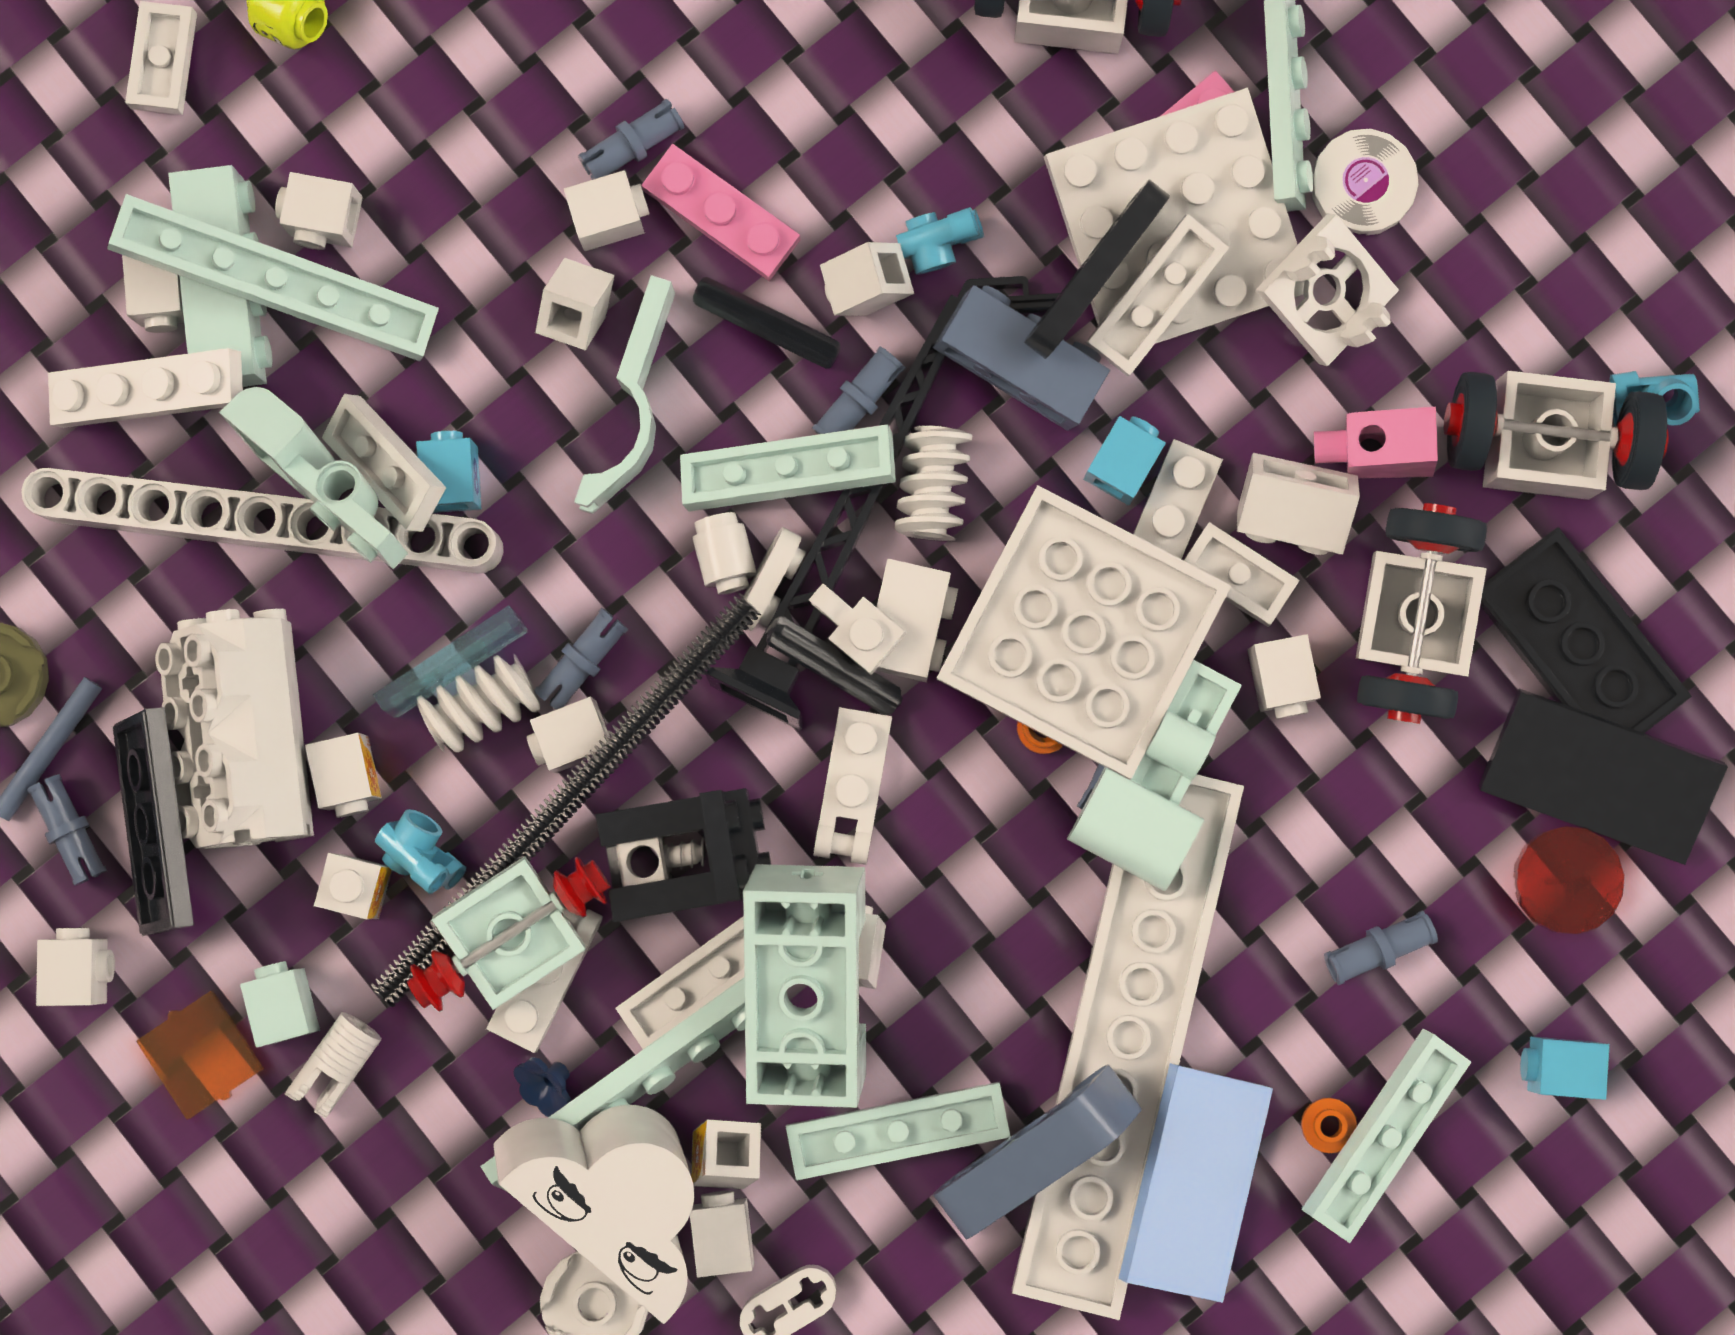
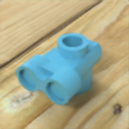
M969 207L948 214L947 218L941 220L937 219L935 212L912 218L905 222L908 231L896 235L904 258L911 259L915 274L920 275L956 263L951 245L963 244L983 238L984 232L977 211Z
M1632 371L1610 375L1609 382L1616 383L1613 410L1614 427H1616L1622 405L1631 392L1641 391L1663 396L1667 391L1674 389L1673 397L1668 402H1665L1668 425H1681L1700 411L1698 385L1694 374L1638 377L1637 372Z
M405 810L399 821L386 823L375 838V843L385 851L382 857L385 865L399 874L410 875V878L429 894L434 893L441 886L447 890L451 889L461 880L466 871V866L449 852L444 853L435 846L442 835V829L433 819L419 811Z

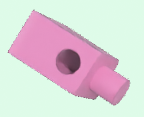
M1436 407L1346 414V430L1314 431L1315 464L1347 462V473L1358 475V478L1433 477L1438 462ZM1366 439H1374L1382 445V448L1369 452L1364 450L1360 443Z

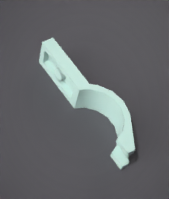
M653 275L650 276L616 377L621 388L635 399L639 407L640 431L635 446L620 464L602 473L583 475L574 501L575 504L580 505L579 509L591 514L596 512L642 471L653 451L656 424L643 388L675 296L671 281Z

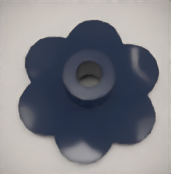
M531 1057L525 1063H520L515 1067L514 1077L520 1084V1095L529 1105L537 1106L543 1115L550 1117L572 1101L565 1090V1081L569 1078L570 1074L567 1067L561 1062H554L548 1068L541 1059Z

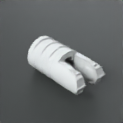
M341 1012L293 1080L285 1095L295 1101H300L323 1071L332 1080L318 1097L314 1112L326 1118L382 1038L376 1031L358 1018L346 1012Z

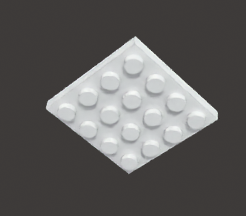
M1248 88L1072 145L1044 156L1079 268L1148 179L1170 195L1166 204L1091 301L1098 326L1187 214L1191 215L1230 248L1155 344L1269 306L1256 289L1298 244L1285 203H1277L1274 200L1273 166ZM1305 280L1302 282L1296 281L1294 298L1304 295L1303 287Z
M1037 485L942 666L937 680L1131 780L1232 585Z

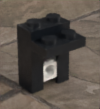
M746 788L726 792L715 790L699 793L700 796L596 814L601 847L605 846L613 887V889L608 890L613 922L743 900V890L755 865H772L769 851L759 853L756 831L765 830L760 798L750 800L749 790ZM704 831L701 846L696 844L694 839L688 844L682 841L680 845L674 846L671 843L670 847L664 843L665 837ZM704 839L710 872L671 879L670 872L672 868L680 867L682 870V866L687 865L693 868V864H697L699 861L704 866ZM644 846L654 849L659 858L656 872L647 878L637 876L630 864L633 853L638 848Z

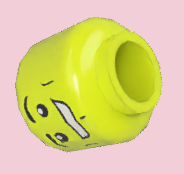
M325 0L246 1L248 20L252 29L257 34L289 49L302 48L314 42L321 36L327 25L328 12Z

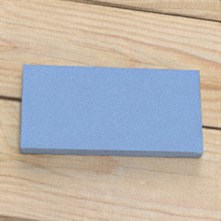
M1169 1064L1118 1279L1130 1284L1223 1303L1273 1088L1185 1066Z

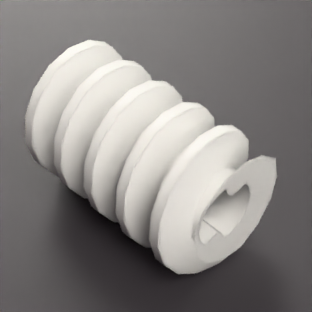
M942 426L914 427V430L918 432L905 436L904 445L916 453L909 454L903 457L902 467L914 474L901 478L899 486L903 491L911 494V496L898 499L897 509L910 517L896 520L895 530L908 537L955 541L956 538L946 534L947 528L963 525V519L949 513V507L965 504L966 498L951 492L952 486L967 483L968 477L954 471V465L970 462V456L956 450V444L972 441L973 435L962 430Z
M515 654L514 664L509 665L499 655L494 656L495 674L493 675L487 673L480 665L475 666L476 684L470 685L461 675L456 676L457 694L453 696L441 685L437 686L438 704L434 706L422 695L416 697L423 720L443 752V743L454 752L464 750L463 733L474 742L483 740L482 723L493 732L501 731V713L506 715L512 722L520 721V703H523L532 712L540 710L539 697L534 692V687Z

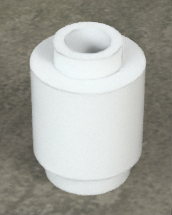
M721 513L696 521L694 525L697 534L692 538L705 587H716L718 595L730 594L748 588L747 579L755 576L757 572L745 526L742 523H738L736 513Z

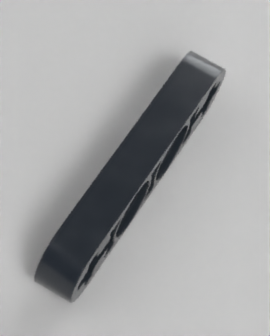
M1150 179L1145 182L1024 341L1026 345L1044 359L1055 350L1170 198L1168 193Z

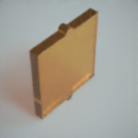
M209 991L181 1011H170L168 1013V1020L136 1041L186 1120L191 1119L219 1099H230L232 1097V1090L264 1069L214 991Z

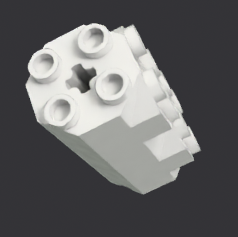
M236 609L207 612L206 618L177 622L178 630L173 632L170 643H161L157 649L155 662L157 670L161 674L162 707H165L168 730H178L185 739L181 751L171 752L182 839L189 838L196 848L216 849L258 845L261 842L274 840L275 842H282L314 836L291 622L287 621L285 609L256 611L253 613L254 618H240L239 610Z

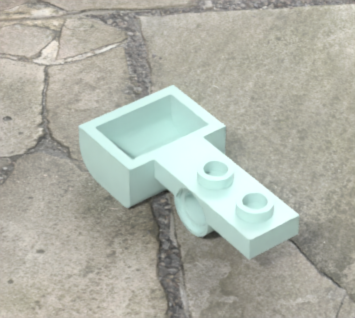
M261 387L245 389L239 392L219 412L261 461L306 499H311L314 502L309 509L332 531L341 525L351 533L346 541L367 561L371 563L378 556L394 569L408 554L395 536L373 517L378 509V496L357 467L347 461H336L302 417L272 392ZM354 488L347 498L339 500L342 493Z
M1193 660L1132 779L1129 780L1104 767L1067 840L1166 891L1204 822L1203 818L1180 807L1179 804L1192 779H1194L1203 765L1215 741L1216 734L1242 685Z

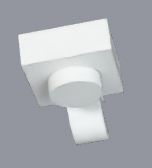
M822 583L809 599L816 609L838 626L828 639L870 675L873 674L906 634L901 627L864 597L852 609Z

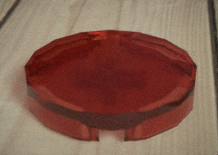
M1562 826L1541 832L1524 845L1514 864L1513 878H1515V894L1519 906L1532 922L1551 932L1579 934L1596 929L1614 914L1623 897L1625 875L1618 854L1603 837L1586 828Z

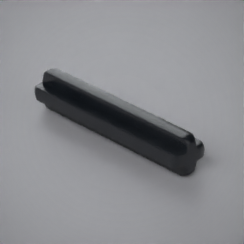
M703 277L694 291L693 302L695 305L825 369H830L839 355L841 347L837 340L709 277Z
M777 617L772 625L768 626L765 635L767 637L766 642L770 647L879 713L891 715L901 705L903 697L901 696L900 687L875 672L870 675L849 656L789 619Z

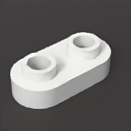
M784 527L779 530L756 571L757 574L753 577L744 594V597L762 614L757 615V620H752L753 625H747L750 631H753L758 623L765 627L769 624L781 601V598L774 595L783 576L790 580L793 578L806 554V551L799 548L802 537Z

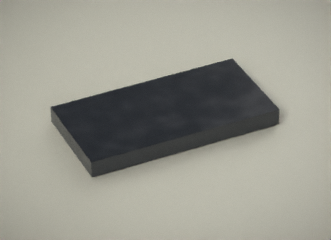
M1559 527L1553 529L1484 582L1481 608L1554 701L1645 733L1692 697Z
M1519 688L1478 786L1480 791L1685 865L1728 766L1720 760Z
M165 707L144 709L114 724L113 735L139 931L142 936L194 926Z

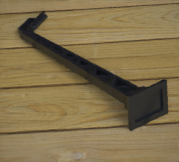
M1025 276L968 279L965 281L958 297L950 295L879 426L888 424L890 427L895 418L898 433L893 434L894 463H896L904 446L905 436L909 435L946 358L939 351L930 354L964 294L973 285L981 290L983 286H989L994 289L1022 288L1023 295L1007 297L1011 300L1010 308L1019 313L1047 311L1060 293L1029 295L1028 279ZM931 366L924 379L922 368ZM916 380L919 390L909 393ZM912 404L905 421H903L900 407ZM885 484L844 489L768 626L772 625L777 617H785L794 622L789 610L812 605L809 599L815 592L797 595L815 563L821 583L834 592ZM869 493L857 518L850 499ZM845 510L852 530L830 537ZM844 545L828 578L821 552ZM815 607L804 628L811 634L814 633L823 615ZM765 633L757 647L750 646L739 669L712 667L710 670H707L706 676L711 687L801 731L803 725L801 712L789 696L800 676V670L797 668L799 664L792 659H789L788 663L766 653L769 645L766 642L767 637Z

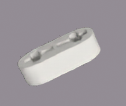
M806 1265L753 1295L745 1303L740 1314V1327L743 1335H791L821 1317L832 1307L835 1301L836 1283L833 1276L827 1269L819 1265ZM809 1277L813 1283H818L821 1280L825 1283L826 1287L821 1291L822 1302L815 1305L811 1299H805L795 1306L791 1303L790 1299L802 1291L803 1285L801 1280L803 1278ZM781 1304L784 1305L786 1311L774 1320L775 1331L768 1333L764 1327L754 1329L751 1326V1322L756 1316L755 1307L761 1305L768 1312Z

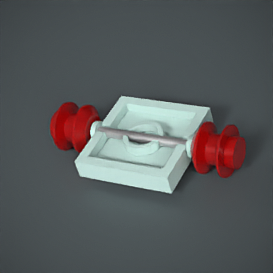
M524 856L433 915V923L455 955L451 959L448 955L433 950L431 952L432 965L426 969H422L415 964L410 965L413 977L407 980V984L419 1004L423 1008L432 1004L435 1009L442 1011L443 996L449 992L460 998L464 996L465 980L463 976L469 974L494 1010L586 950L584 942L563 911L567 908L570 913L584 918L587 916L585 904L593 898L603 904L607 903L603 892L610 888V884L595 861L591 860L584 864L579 857H576V871L566 876L558 870L554 871L553 887L555 891L550 893L526 856Z

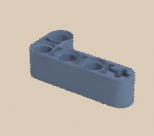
M1107 1064L1077 1085L1061 1103L950 1178L933 1193V1196L967 1240L1106 1148L1125 1131L1141 1112L1142 1108L1110 1065Z

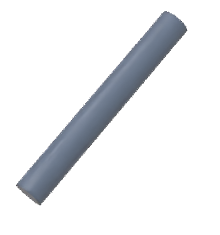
M84 677L1 794V818L10 821L29 794L27 788L37 783L103 689L97 683Z

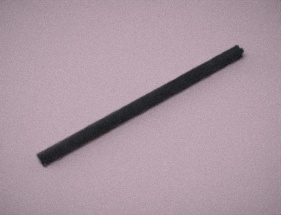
M738 592L741 599H738L736 596L733 597L737 603L736 605L731 601L728 602L732 607L731 610L726 606L724 607L727 614H724L722 611L719 612L723 618L722 620L717 616L714 617L718 624L716 625L711 621L710 624L713 629H710L708 626L705 627L709 632L708 635L701 631L704 639L697 636L696 639L699 641V644L694 641L691 642L695 647L694 650L687 646L690 654L682 651L685 659L680 656L677 657L681 662L680 665L673 661L676 669L668 666L672 673L669 674L664 671L667 679L659 676L662 684L655 680L654 683L658 688L655 689L650 686V689L653 691L652 694L647 690L645 691L649 698L646 699L641 695L640 697L644 703L641 704L639 701H636L639 706L638 709L633 705L631 706L635 713L632 714L630 711H626L630 718L628 719L623 715L622 718L625 723L617 721L621 728L619 729L615 725L612 726L616 733L614 734L609 730L611 738H608L606 735L603 736L607 743L605 744L599 740L602 748L595 745L594 747L598 752L595 753L590 750L593 758L585 755L589 762L586 763L581 760L583 768L576 765L579 773L572 769L571 772L575 777L572 778L567 774L570 782L562 780L565 788L558 784L557 786L561 792L559 793L553 789L556 797L548 795L552 800L551 803L544 799L547 807L545 808L542 804H539L542 812L535 809L538 816L535 817L533 814H530L533 822L527 818L525 819L529 826L526 827L522 823L521 826L524 831L516 829L520 836L518 837L514 833L511 834L515 841L513 842L508 838L510 846L505 843L502 844L506 851L504 852L501 848H498L501 856L494 853L493 855L497 860L494 861L492 858H489L492 866L486 862L484 863L488 870L486 871L481 867L480 870L483 875L475 873L478 881L473 877L470 878L474 885L472 886L467 882L469 890L462 887L464 895L522 857L526 856L530 862L532 860L531 857H535L536 853L541 851L540 848L545 847V843L550 841L549 838L554 837V833L560 831L558 828H562L564 826L563 823L569 821L567 818L573 817L572 813L575 814L578 811L576 808H581L582 804L587 802L586 799H589L591 794L596 792L595 789L600 788V784L605 782L604 779H608L610 777L609 774L615 772L613 769L619 768L618 764L624 762L622 759H627V754L633 753L632 749L635 750L637 748L636 744H641V739L647 738L645 734L649 735L651 733L650 729H655V725L660 724V720L665 718L664 715H668L670 713L669 710L675 708L673 705L679 704L678 700H682L684 698L683 695L689 693L687 690L693 689L692 685L698 683L696 680H701V675L707 674L706 670L712 668L710 665H715V660L721 659L720 655L726 653L724 650H729V645L735 644L733 640H738L740 638L738 635H743V630L749 629L747 625H753L752 620H757V615L762 614L742 594ZM457 892L460 898L464 896L460 892ZM430 921L433 929L427 925L425 926L428 934L423 930L421 931L424 936L423 939L419 935L416 936L419 944L414 940L411 941L415 948L410 945L407 946L410 953L403 950L406 958L399 954L398 957L401 963L395 959L396 968L390 964L389 967L392 972L385 969L384 971L388 976L380 974L383 982L376 979L379 986L371 984L375 989L374 992L385 1000L390 1007H395V1003L400 1001L399 998H403L404 994L410 991L407 980L413 977L410 965L415 964L422 969H426L432 965L431 952L433 950L445 953V950L450 948L433 921Z

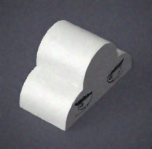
M620 1105L600 1112L588 1121L580 1131L569 1123L553 1118L530 1119L508 1129L493 1144L499 1185L659 1321L665 1324L681 1305L687 1288V1268L677 1234L687 1222L694 1202L692 1178L678 1135L670 1122L658 1112L647 1107Z

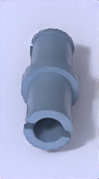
M664 99L661 101V104L629 124L626 121L619 123L615 126L617 132L586 152L580 153L578 158L587 174H592L590 176L591 179L610 175L633 159L640 162L647 157L646 151L676 131L684 129V123L675 107L670 109L672 107L671 102L668 99Z
M879 346L875 355L851 383L847 380L839 388L843 393L818 423L813 425L812 429L817 434L854 429L866 413L872 415L876 411L878 406L875 402L906 367L886 349Z
M604 608L598 611V615L573 645L568 642L561 651L565 655L539 687L537 686L534 689V692L546 701L558 685H562L549 704L556 710L565 706L589 675L595 677L599 673L601 668L598 664L620 637L629 630L617 619L605 635H600L613 619V615Z
M60 774L44 779L53 796V801H50L40 782L27 788L48 829L45 837L49 844L55 843L73 879L74 886L89 881L81 864L82 858L92 877L94 876L95 878L105 873L107 869L103 866L85 830L89 827V823L85 816H78L61 781Z
M1420 911L1415 916L1385 929H1381L1378 926L1366 931V937L1332 952L1324 953V959L1333 980L1337 982V985H1341L1345 981L1380 966L1383 970L1396 965L1395 959L1429 944L1437 943L1438 937L1429 916L1424 911Z

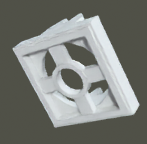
M1327 213L1261 283L1256 291L1318 364L1329 366L1347 345L1360 347L1371 343L1376 339L1371 331L1376 327H1386L1391 323L1390 314L1384 306L1399 289L1337 214ZM1335 250L1346 254L1333 269L1319 268L1316 265L1320 261L1332 260L1335 257ZM1358 268L1362 275L1363 292L1360 305L1354 310L1344 298L1346 292L1345 281ZM1329 274L1336 282V292L1330 302L1320 305L1313 296L1314 283L1322 275ZM1305 280L1303 287L1304 299L1296 307L1294 298L1296 281L1302 282ZM1318 310H1331L1342 325L1329 330L1312 328L1307 322Z

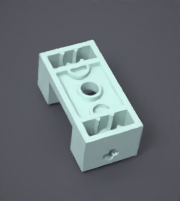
M756 864L743 890L746 1104L857 1108L866 1077V1024L859 1023V938L865 923V867ZM795 984H805L816 993L817 1003L809 1008H799L788 999L787 989Z

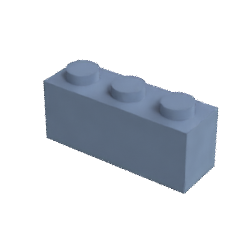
M973 285L962 297L933 348L1068 431L1079 425L1110 372L1109 368L1099 363L1101 356L1095 350L1082 343L1074 342L1073 345H1070L1062 340L1055 350L1044 359L1024 343L1041 317L1034 314H1029L1028 317H1025L1009 307L1011 300L1000 291L989 286H983L981 290Z

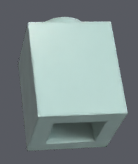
M283 961L254 969L256 980L240 984L256 1048L320 1031L305 968L288 971L287 963Z

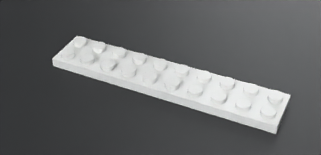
M1196 775L1192 779L1179 806L1203 818L1204 822L1166 891L1112 864L1055 1106L1061 1103L1088 1076L1109 1064L1141 1106L1142 1110L1125 1131L1106 1148L1034 1195L1013 1281L1012 1294L1120 1320L1128 1283L1118 1278L1169 1064L1179 1065L1244 789L1242 785L1201 775Z

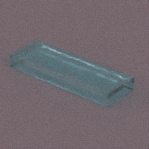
M508 605L374 693L373 696L384 712L394 718H398L418 705L416 697L422 695L427 699L436 693L437 686L441 685L444 688L453 682L456 676H462L526 634L528 628L519 614Z

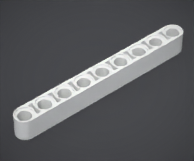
M42 468L30 473L24 480L21 489L22 500L30 511L56 523L366 560L346 541L351 533L341 525L334 531L328 528L326 534L317 540L308 539L306 527L308 522L315 517L309 509L314 504L311 499L53 468ZM55 484H61L63 488L61 501L56 506L47 508L44 499L46 491ZM114 490L116 494L114 507L110 512L99 515L97 511L98 498L102 493ZM167 496L169 500L167 514L158 521H152L149 516L151 503L158 497ZM220 502L222 506L221 519L211 527H204L201 520L203 510L211 503ZM378 507L373 516L395 536L408 554L399 564L471 573H486L500 563L504 553L503 542L500 536L484 521L432 514L425 527L433 528L435 532L434 545L426 552L416 553L411 547V539L416 531L405 530L386 508ZM272 508L276 519L274 526L265 533L257 534L254 529L256 515L264 509ZM482 533L487 535L489 541L487 552L478 559L466 558L463 548L465 541L474 534ZM376 556V558L373 560L378 562H384L378 556Z

